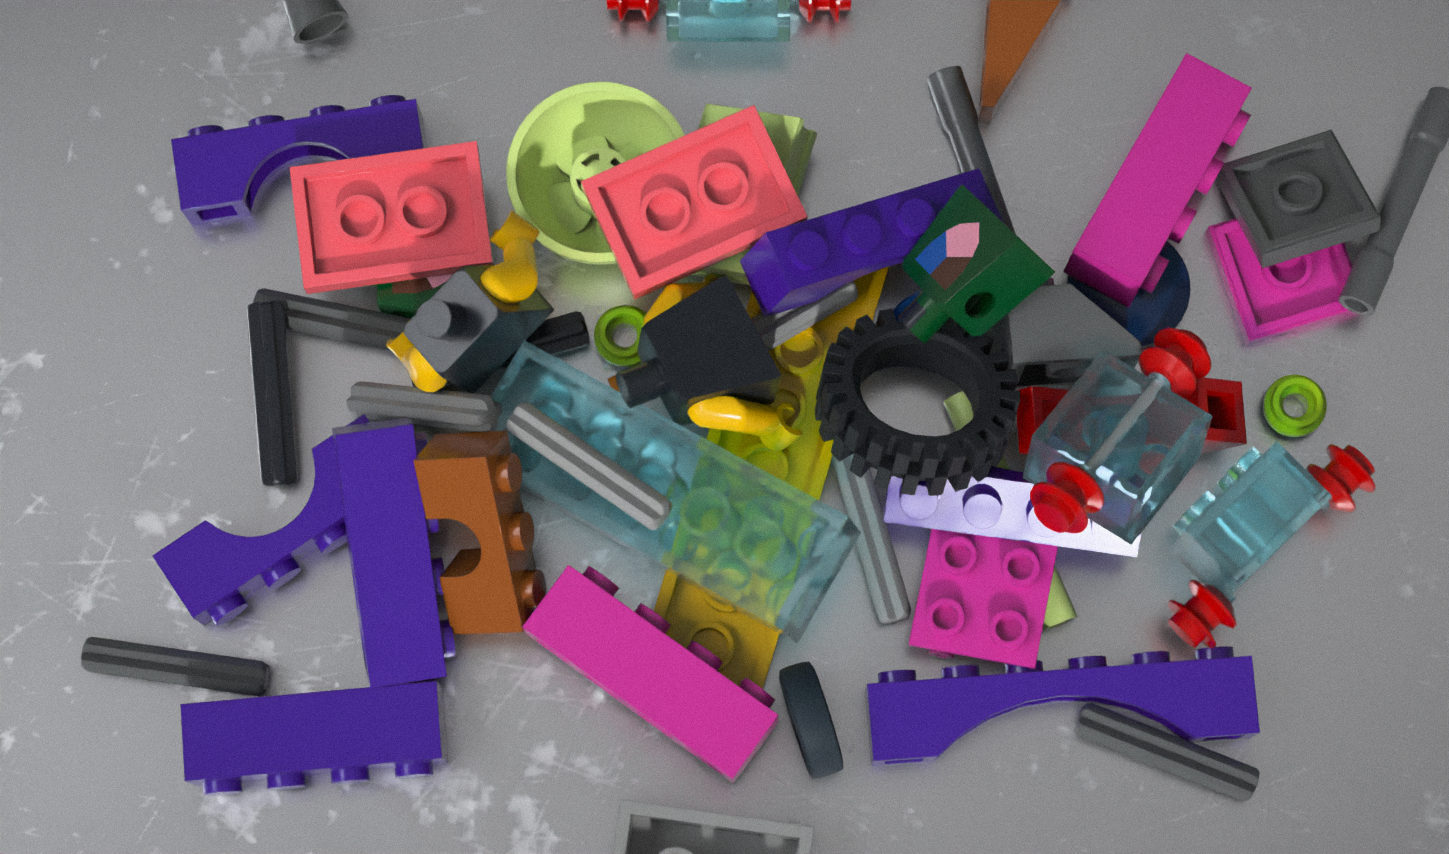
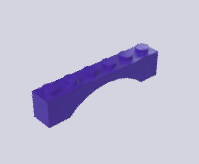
M1220 646L1195 650L1196 660L1172 662L1170 661L1169 651H1151L1132 654V664L1107 666L1106 656H1084L1068 659L1069 669L1043 671V661L1037 660L1035 669L1004 664L1005 674L980 675L979 665H959L941 668L942 678L916 680V670L878 673V683L867 684L865 688L871 766L934 762L956 740L984 722L1022 707L1051 702L1095 703L1127 710L1161 725L1177 737L1192 743L1249 739L1260 733L1252 656L1234 657L1233 647Z

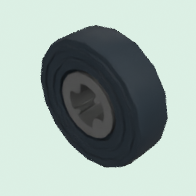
M808 661L781 669L779 671V681L809 775H811L812 779H816L843 770V758L838 738L813 665Z

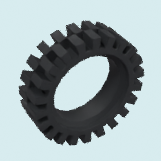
M892 308L880 310L876 324L868 315L856 319L854 331L846 326L838 333L836 344L831 343L826 354L817 390L815 419L816 421L821 420L819 433L823 441L826 442L834 439L831 453L839 462L853 454L849 471L861 478L870 467L877 469L873 485L887 490L891 476L903 479L901 494L915 495L918 482L926 481L928 495L935 496L943 495L948 479L955 492L968 488L971 476L978 482L987 477L991 465L996 467L1003 457L1020 403V391H1015L1018 384L1016 371H1006L1009 358L1003 350L989 354L993 339L985 333L970 341L968 339L969 333L958 323H956L953 330L947 329L942 325L926 343H923L902 322L897 321ZM896 366L922 368L938 373L960 387L971 403L974 417L962 429L948 435H914L895 429L879 420L869 410L863 400L860 386L870 375L884 368Z

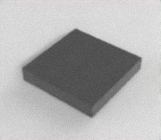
M1332 129L1224 163L1216 177L1218 185L1262 268L1380 231L1381 216Z

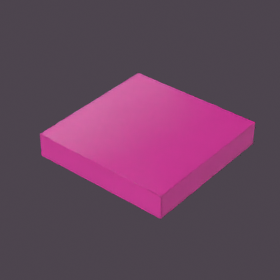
M1236 218L1208 226L1206 235L1246 346L1354 313L1344 308L1338 301L1352 268V263L1344 243L1262 268Z

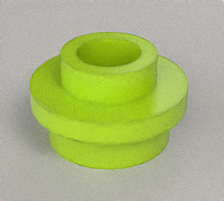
M619 305L610 308L601 315L594 329V342L597 351L605 361L618 367H632L642 363L637 349L646 312L635 306ZM622 328L634 330L637 334L635 343L629 347L618 346L613 340L618 330Z
M1294 374L1279 378L1269 387L1263 400V412L1268 424L1276 432L1288 437H1303L1312 433L1323 422L1327 411V401L1323 390L1315 381L1303 375ZM1288 397L1299 399L1303 403L1304 414L1300 417L1289 416L1283 408L1284 399Z

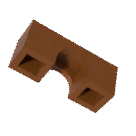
M504 430L435 434L413 460L426 519H453L459 521L474 532L481 548L461 549L445 569V573H442L439 577L453 634L524 632L523 625L546 595V581L543 572L536 570L532 551L534 524L531 515L528 512H524L520 494L522 467L518 455L511 451L508 432Z

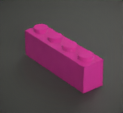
M1186 53L1074 247L1063 272L1128 308L1140 288L1152 293L1170 261L1159 255L1167 239L1178 244L1181 242L1197 213L1196 210L1187 206L1194 191L1197 190L1207 195L1224 165L1223 161L1214 157L1221 143L1224 142L1234 147L1251 117V114L1241 108L1252 87Z
M568 565L523 625L526 634L734 784L779 722L778 714L770 709L775 699L747 678H744L737 686L718 672L723 662L699 643L692 640L687 648H684L666 635V632L671 625L649 607L640 603L635 611L617 600L614 595L619 590V587L594 568L588 566L584 573L581 574Z

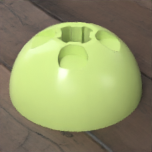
M588 82L558 91L543 100L526 116L511 143L507 158L506 179L513 208L518 215L539 230L540 233L536 240L550 251L572 261L585 264L604 265L617 263L583 192L581 181L685 136V134L667 108L650 95L636 88L613 82Z

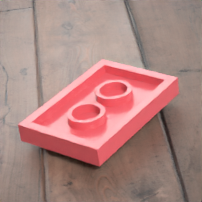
M755 105L581 181L583 192L634 300L752 248L766 232L808 219Z
M477 141L289 167L303 287L307 294L454 274L464 266L494 265Z

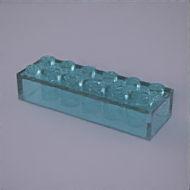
M526 341L521 344L491 395L492 400L499 402L502 407V414L497 418V428L493 431L507 430V420L515 408L522 402H528L667 497L673 507L662 526L657 530H650L507 430L511 451L518 455L521 462L522 482L520 489L795 643L799 642L861 534V531L849 516L642 404L629 408L619 391Z

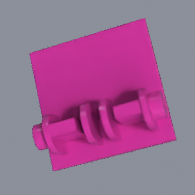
M931 529L909 646L930 649V655L943 659H954L955 654L1035 669L1058 546Z

